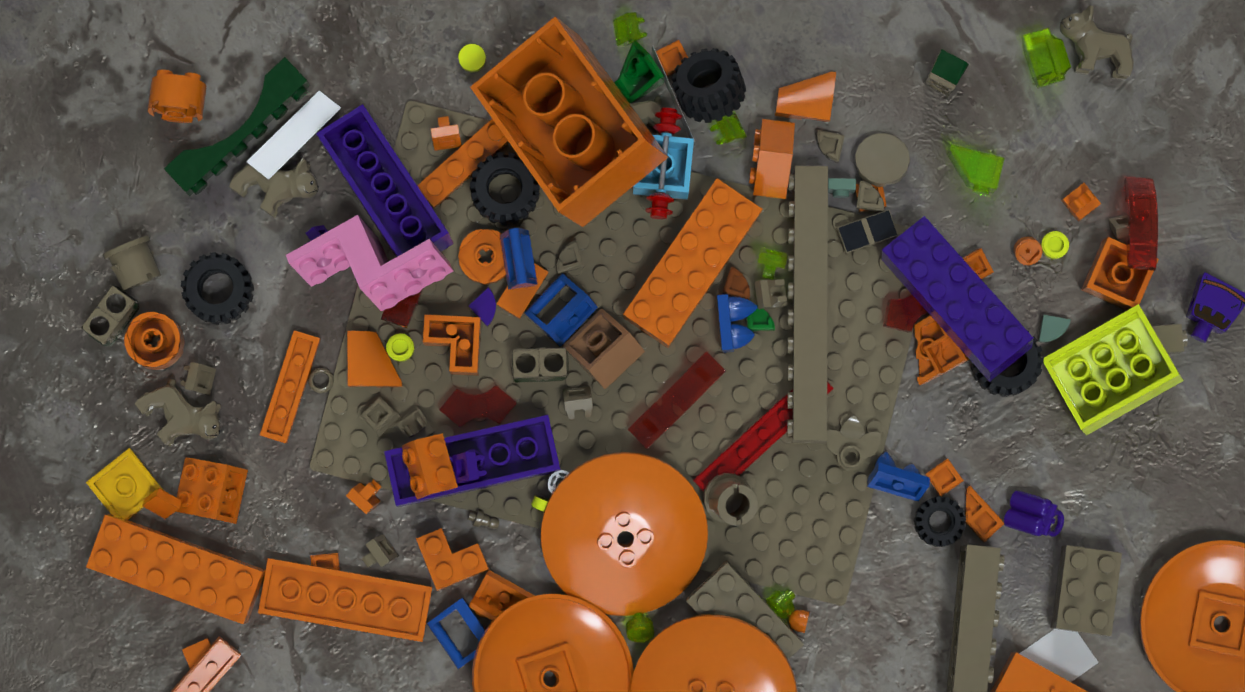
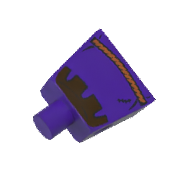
M1206 272L1199 275L1186 314L1188 319L1197 323L1191 333V337L1206 343L1211 331L1220 335L1225 333L1245 307V293Z

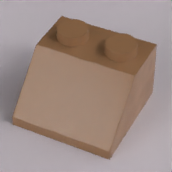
M602 308L562 345L577 363L604 389L613 383L645 352L630 332Z

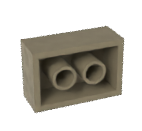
M1070 545L1061 546L1051 629L1112 636L1122 553Z

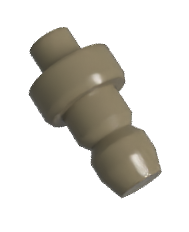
M477 510L476 513L469 512L467 520L473 521V526L480 527L482 525L492 529L498 528L499 520L484 515V512L481 510Z

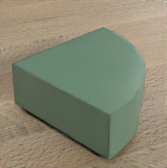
M1042 315L1038 342L1047 343L1062 336L1068 329L1071 319Z

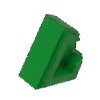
M757 308L747 317V328L751 331H775L774 321L766 310Z

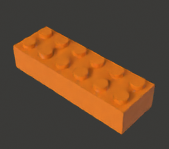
M717 178L624 312L623 318L666 348H669L752 228L763 209Z
M112 514L104 516L86 568L240 624H246L250 619L266 571L257 566Z

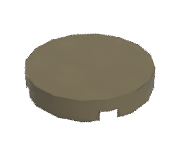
M886 133L873 134L865 138L858 146L855 154V165L858 174L864 181L877 187H886L887 185H894L900 182L906 175L910 163L909 151L904 142L896 136Z

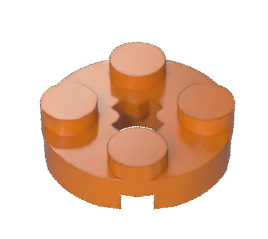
M479 229L471 232L463 239L458 254L459 264L463 273L470 280L483 285H489L502 280L506 276L500 240L502 233L499 231ZM481 250L485 252L491 250L493 252L490 263L486 261L481 263L479 261L481 258L479 252Z

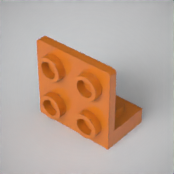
M186 457L176 497L182 503L180 509L176 512L236 524L248 470L227 464Z

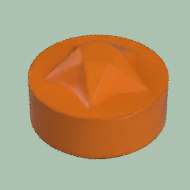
M1029 236L1022 237L1015 243L1013 253L1021 264L1033 265L1040 260L1042 247L1035 238Z

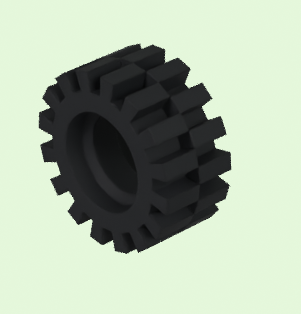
M941 496L931 498L922 503L920 508L917 509V514L914 518L915 530L918 532L920 539L924 540L926 544L935 547L948 546L960 539L966 528V516L963 514V508H960L958 505L959 503L951 500L949 497ZM936 511H943L950 517L951 524L945 532H936L930 526V517Z

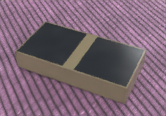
M890 210L837 227L845 254L898 237Z

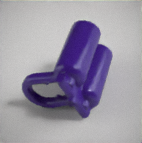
M1019 490L1012 494L1010 499L1011 508L1004 516V525L1006 527L1034 536L1048 535L1055 537L1061 532L1064 525V515L1060 510H1057V505L1053 504L1049 499ZM1057 516V525L1055 529L1051 531V523H1055L1054 517Z

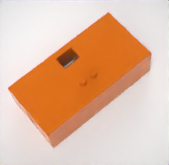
M1011 652L991 692H1088L1017 652Z

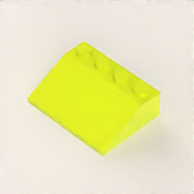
M1139 304L1044 357V365L1080 429L1086 436L1184 381Z

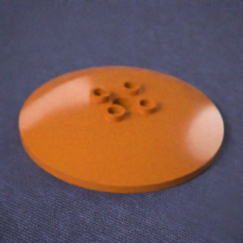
M619 452L605 454L576 467L565 476L553 491L547 502L541 523L542 552L547 568L555 582L567 595L582 599L608 615L631 616L643 614L658 609L674 600L695 578L707 548L708 525L702 502L691 483L668 463L640 453ZM628 531L632 533L633 539L629 544L618 542L617 537L621 532Z
M1217 540L1188 547L1170 558L1157 571L1148 585L1140 612V633L1143 648L1154 671L1175 692H1245V543ZM1219 616L1225 617L1228 621V628L1224 632H1218L1214 627V621Z
M543 594L516 602L506 608L491 622L481 637L475 652L472 667L473 692H631L634 669L631 654L624 637L606 614L592 604L573 596ZM547 671H551L556 677V682L552 687L547 686L543 680L544 674Z
M698 615L683 619L665 628L643 651L634 669L631 682V692H798L793 670L779 646L767 634L752 624L724 615Z

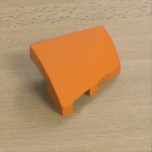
M828 72L779 88L775 116L829 122L836 72Z
M931 315L914 325L915 338L918 341L916 359L919 360V377H917L919 385H923L969 360Z
M347 331L348 387H402V381L377 332Z

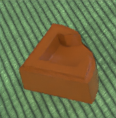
M731 267L722 294L749 300L750 289L746 278L739 270Z

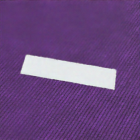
M652 46V54L655 58V61L659 69L665 76V84L675 104L678 114L682 115L681 120L688 134V137L694 139L684 118V115L680 109V106L677 102V99L674 95V92L670 86L667 76L663 70L654 47Z
M318 91L246 162L269 180L341 107L321 91Z

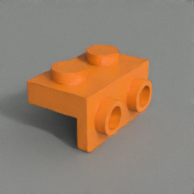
M443 433L416 439L402 445V458L408 467L410 486L417 499L458 487Z
M488 570L469 607L477 615L494 620L506 608L535 595Z

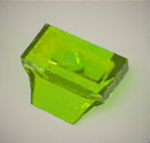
M1049 28L1023 35L1021 38L1025 58L1037 89L1064 81V75L1071 68L1063 40L1051 35Z

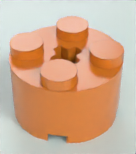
M157 70L156 76L151 81L148 113L152 116L155 115V112L162 114L161 119L169 122L192 123L195 117H197L198 121H201L203 119L207 89L206 84L200 81L201 75L191 72L177 75L169 70Z
M146 312L138 315L130 323L124 337L125 348L129 356L141 366L151 370L166 369L175 364L183 355L185 344L183 332L175 321L162 313ZM153 335L160 338L156 347L149 344V342L153 341Z

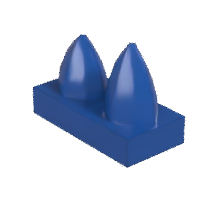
M728 294L717 295L723 353L734 352V349L748 344L755 334L747 327L732 324V322L748 317L758 306L752 301L741 297H729Z
M885 452L876 461L875 468L868 477L867 487L919 501L930 486V477L921 475L913 464L906 466L904 469L897 468L888 452Z

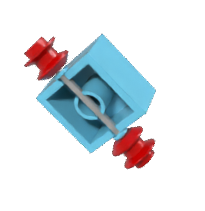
M661 108L660 112H656L655 117L659 118L660 121L653 126L655 130L661 133V135H653V137L669 158L633 187V194L646 195V199L652 202L651 207L646 208L645 211L650 213V217L654 219H667V215L673 214V211L668 209V204L674 202L673 198L688 200L694 139L672 137V134L681 130L676 125V120L682 119V115L678 114L677 110L673 108Z

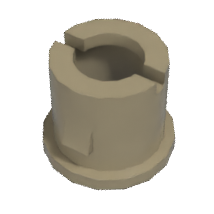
M149 236L127 242L102 254L105 260H110L112 265L110 268L116 274L122 291L140 286L161 276L154 260L153 251L148 246V243L151 241Z
M723 473L715 476L704 490L703 503L705 509L712 518L720 522L735 526L748 523L757 512L758 501L756 494L751 490L750 485L745 479L736 474ZM733 488H737L738 493L743 494V501L735 512L728 514L726 501L734 494Z

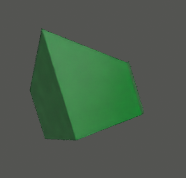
M634 39L618 80L614 83L629 103H634L664 84L665 76L651 55Z

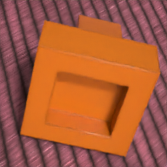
M449 116L438 117L439 127L431 128L434 150L461 147L458 124L450 125Z
M1085 183L1061 200L1078 222L1101 204Z
M374 479L366 486L359 483L349 491L346 497L365 514H368L381 502L375 495L382 486Z

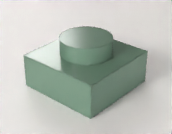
M828 178V193H833L834 198H848L849 194H854L856 179Z

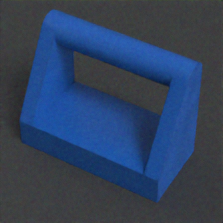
M513 228L505 231L500 235L508 290L538 285L529 230Z
M562 273L524 314L561 347L598 307L583 290ZM566 285L576 295L546 325L536 315Z
M464 598L455 602L427 623L458 669L474 659L476 650L464 658L440 624V621L457 610L478 641H480L485 632L484 627Z

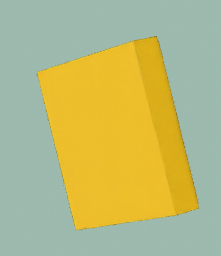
M128 448L86 482L110 514L126 520L131 519L144 508L142 505L147 496L158 488L164 490L131 448Z

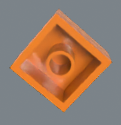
M1107 237L1101 242L1081 291L1122 309L1129 310L1140 304L1159 259Z

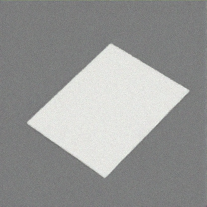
M1058 629L1052 630L1019 653L1069 682H1072L1099 663L1078 632Z

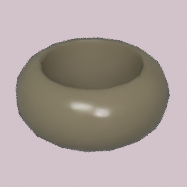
M317 368L309 376V386L316 393H326L333 387L334 377L328 369ZM319 373H325L329 377V383L324 388H317L314 385V377Z

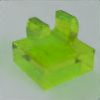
M636 12L625 13L613 20L617 46H627L647 36L646 32L640 33L639 25L644 23L645 20L641 17L637 18Z
M736 113L729 117H722L723 120L718 121L717 124L710 128L711 132L720 129L723 135L720 140L716 141L717 145L739 142L747 137Z
M761 247L758 263L765 264L763 277L774 279L776 267L785 269L788 253Z

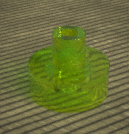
M789 589L785 593L775 590L766 599V602L781 618L786 619L795 610L792 600L796 596Z
M642 613L634 614L633 619L626 623L627 638L633 642L650 640L654 636L653 621L644 617Z

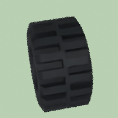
M706 48L701 49L699 53H696V51L691 53L689 58H683L681 60L682 64L677 65L674 69L676 73L672 75V86L680 107L687 117L694 118L697 122L704 120L705 123H711L715 119L718 122L723 120L722 117H729L733 114V110L740 108V102H743L745 99L746 86L738 63L732 55L729 56L728 52L724 50L719 52L717 48H712L711 51H708ZM715 83L709 87L703 88L709 84Z
M503 152L497 153V156L492 157L490 155L486 157V161H481L477 165V170L473 171L472 181L470 182L471 197L475 208L478 209L480 215L488 218L492 223L499 222L501 225H507V223L512 222L513 224L519 223L518 220L522 218L525 220L529 217L528 214L534 211L536 203L539 201V184L523 161L515 156V153L509 152V155H504ZM502 174L515 176L520 181L522 188L520 196L515 201L507 204L494 201L489 194V184L495 177Z
M214 252L210 253L209 256H199L200 260L197 262L193 260L189 264L191 266L190 269L185 270L183 274L185 276L184 281H181V287L183 288L181 294L188 309L201 320L219 325V323H231L230 320L239 319L243 311L246 313L249 309V302L253 300L252 291H254V285L251 282L252 278L246 268L237 259L224 253L220 255ZM214 274H226L233 282V291L230 297L220 304L207 302L202 295L204 282Z
M1033 336L1032 348L1021 356L1022 367L1015 376L1005 377L999 374L989 382L973 363L970 364L971 370H974L975 373L973 377L981 383L980 387L984 390L988 389L993 395L999 394L1001 397H1007L1009 395H1017L1032 386L1041 374V365L1044 364V357H1041V352L1043 351L1041 346L1038 347L1036 344L1038 340L1035 336Z

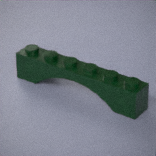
M284 57L265 75L258 104L250 117L237 131L213 145L199 149L183 150L164 170L189 196L193 193L195 195L199 194L208 185L206 181L210 177L220 175L228 167L227 162L233 156L237 158L247 150L248 146L246 144L254 137L256 139L260 138L268 130L267 125L274 118L276 120L282 118L287 113V106L294 100L296 102L300 101L308 93L307 88L310 85L307 79Z

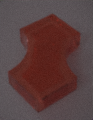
M912 294L903 299H889L887 301L883 327L908 333L912 332L917 319L927 313V311Z
M496 385L489 391L478 395L466 394L456 389L439 411L460 428L467 422L478 418L490 419L500 425L516 406L517 402Z

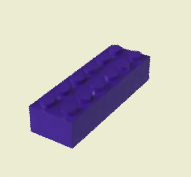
M363 104L316 133L322 146L396 257L428 239L434 243L440 252L454 244L449 232Z
M925 216L882 249V261L989 382L1032 348L1034 338Z
M548 415L444 438L453 471V455L475 451L476 455H483L485 458L484 460L477 461L478 470H486L487 474L479 477L478 480L457 483L458 487L455 489L432 494L420 499L416 498L415 493L411 489L408 467L402 458V447L384 451L397 507L546 475L560 470Z

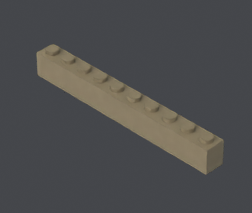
M795 166L794 174L789 176V190H794V201H789L788 213L789 217H794V228H789L788 244L794 245V255H788V272H794L793 282H788V299H793V310H788V326H793V337H788V354H793V364H788V381H793V392H788L787 408L793 409V420H787V436H793V443L826 444L828 166Z

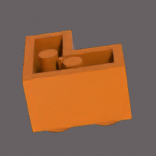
M762 119L761 130L755 129L752 161L757 162L756 168L751 167L749 184H754L753 195L786 199L793 157L795 123Z
M424 315L423 343L425 346L451 347L450 374L479 376L481 318Z
M442 528L416 538L437 591L490 570L478 543L453 553Z

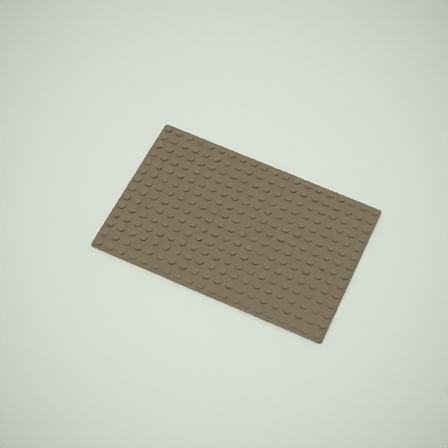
M408 101L403 113L394 152L416 185H418L460 148L434 150L431 128L439 127L438 117L449 116L450 125L458 124L461 145L468 141L490 120L415 101ZM507 143L497 152H503L504 155H509V152L515 153V156L519 157L510 143ZM691 172L688 200L673 198L674 202L668 204V209L673 211V214L667 215V219L651 218L650 213H647L645 209L651 207L652 202L646 199V195L633 194L632 187L588 224L581 227L559 213L541 187L536 208L528 214L529 217L525 220L522 218L518 220L519 223L513 224L512 222L507 223V225H501L499 222L492 223L488 218L480 215V212L474 206L470 190L471 176L435 209L432 207L454 243L441 252L450 262L453 272L446 275L444 279L424 287L419 293L399 301L394 307L383 311L378 309L360 289L359 285L357 286L333 376V387L330 389L310 468L316 472L363 484H368L374 479L382 486L381 488L392 491L384 451L401 448L402 445L408 443L396 424L418 409L421 410L435 431L430 436L443 433L444 438L548 415L560 470L570 473L576 467L593 458L611 453L631 452L658 458L685 476L702 502L708 525L707 548L699 570L713 573L727 560L749 583L842 606L847 600L874 491L873 488L867 487L868 477L874 470L876 461L883 454L920 303L882 261V249L897 237L845 254L837 227L866 218L867 216L828 207L827 382L834 389L827 394V430H837L840 432L844 422L850 417L856 416L861 422L865 434L869 432L881 433V443L876 454L865 458L863 465L859 469L847 471L840 467L837 462V456L828 450L826 444L793 443V436H787L786 432L739 475L745 479L750 485L751 490L756 494L758 507L755 516L748 523L737 526L720 522L709 515L703 503L704 493L693 480L793 389V381H788V364H793V354H788V337H793V326H788V310H793V299H788V282H793L794 272H788V255H794V245L788 244L789 228H794V217H789L788 212L789 201H794V198L786 196V199L753 195V187L719 179L763 210L671 346L666 348L625 320L623 314L717 178ZM499 175L489 184V194L498 203H511L521 194V183L513 175ZM895 224L898 236L910 228ZM374 225L372 231L379 238L388 260L396 258ZM513 228L529 230L534 263L547 270L549 274L527 309L561 275H558L557 272L558 257L567 244L577 240L584 267L563 274L583 290L598 308L565 342L602 308L630 332L645 352L606 389L599 385L569 353V375L564 381L515 383L512 378V352L514 349L563 347H559L525 314L522 315L521 319H518L496 305L495 316L491 324L487 327L481 321L479 376L450 374L451 347L425 346L423 343L424 315L477 317L468 306L488 287L492 291L497 303L508 286L506 276L496 283L483 285L470 280L463 273L459 264L458 254L460 245L468 234L479 229H492L500 233ZM481 250L479 252L481 255L479 261L481 263L485 261L490 263L492 261L491 255L493 252L491 250L488 252ZM733 267L739 270L746 278L750 289L749 300L758 305L755 289L756 281L784 278L787 306L764 309L773 319L775 331H752L755 336L748 344L734 349V352L723 353L717 295H724L722 293L730 268ZM565 285L536 316L547 325L576 294ZM747 317L742 320L733 321L732 324L747 327ZM347 331L377 332L385 350L389 338L395 334H406L412 339L414 353L410 359L398 362L390 357L402 381V387H348ZM552 352L546 355L544 366L548 371L557 372L563 367L564 361L560 354ZM521 354L516 360V366L520 372L529 373L535 368L536 361L530 354ZM590 386L593 404L591 417L586 418L585 412L582 409L575 410V419L569 420L565 411L563 389ZM379 397L399 416L381 436L360 416ZM848 452L845 456L846 460L850 463L856 459L855 454L852 452ZM553 473L429 501L472 512L481 510L484 512V515L541 529L544 512L532 507L531 503L534 495L546 499L550 498L552 494L548 489V479ZM733 488L734 494L726 501L728 514L735 512L743 501V494L738 493L737 488ZM628 531L621 532L617 537L618 542L621 544H629L633 539L632 533Z

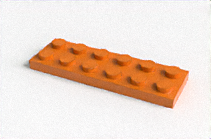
M268 558L258 613L423 642L433 587Z

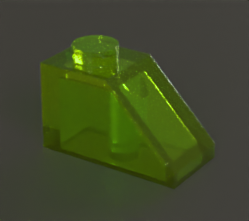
M950 145L947 155L966 187L973 188V193L983 196L994 193L998 187L1004 158Z

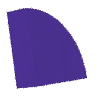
M489 287L468 306L477 317L481 318V321L487 327L493 321L496 312V301Z

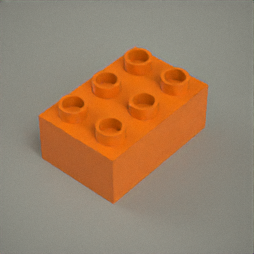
M557 17L552 18L470 87L557 211L581 227L588 224L669 158L580 35Z

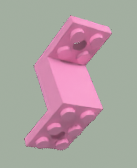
M358 215L286 255L289 264L311 287L323 283L328 277L351 267L360 289L380 311L394 307L399 301L419 293L424 287L444 279L446 275L453 272L450 262L430 239L389 261L379 238Z

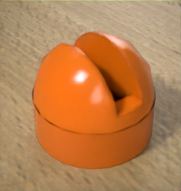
M795 610L789 616L790 627L797 632L805 633L809 611Z

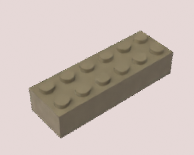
M977 545L960 546L946 692H987L988 683L992 684L994 667L990 666V656L995 655L996 639L992 638L993 627H998L999 611L995 610L996 599H1000L1002 583L997 582L998 572L1003 571L1004 555L1000 554L1001 548Z

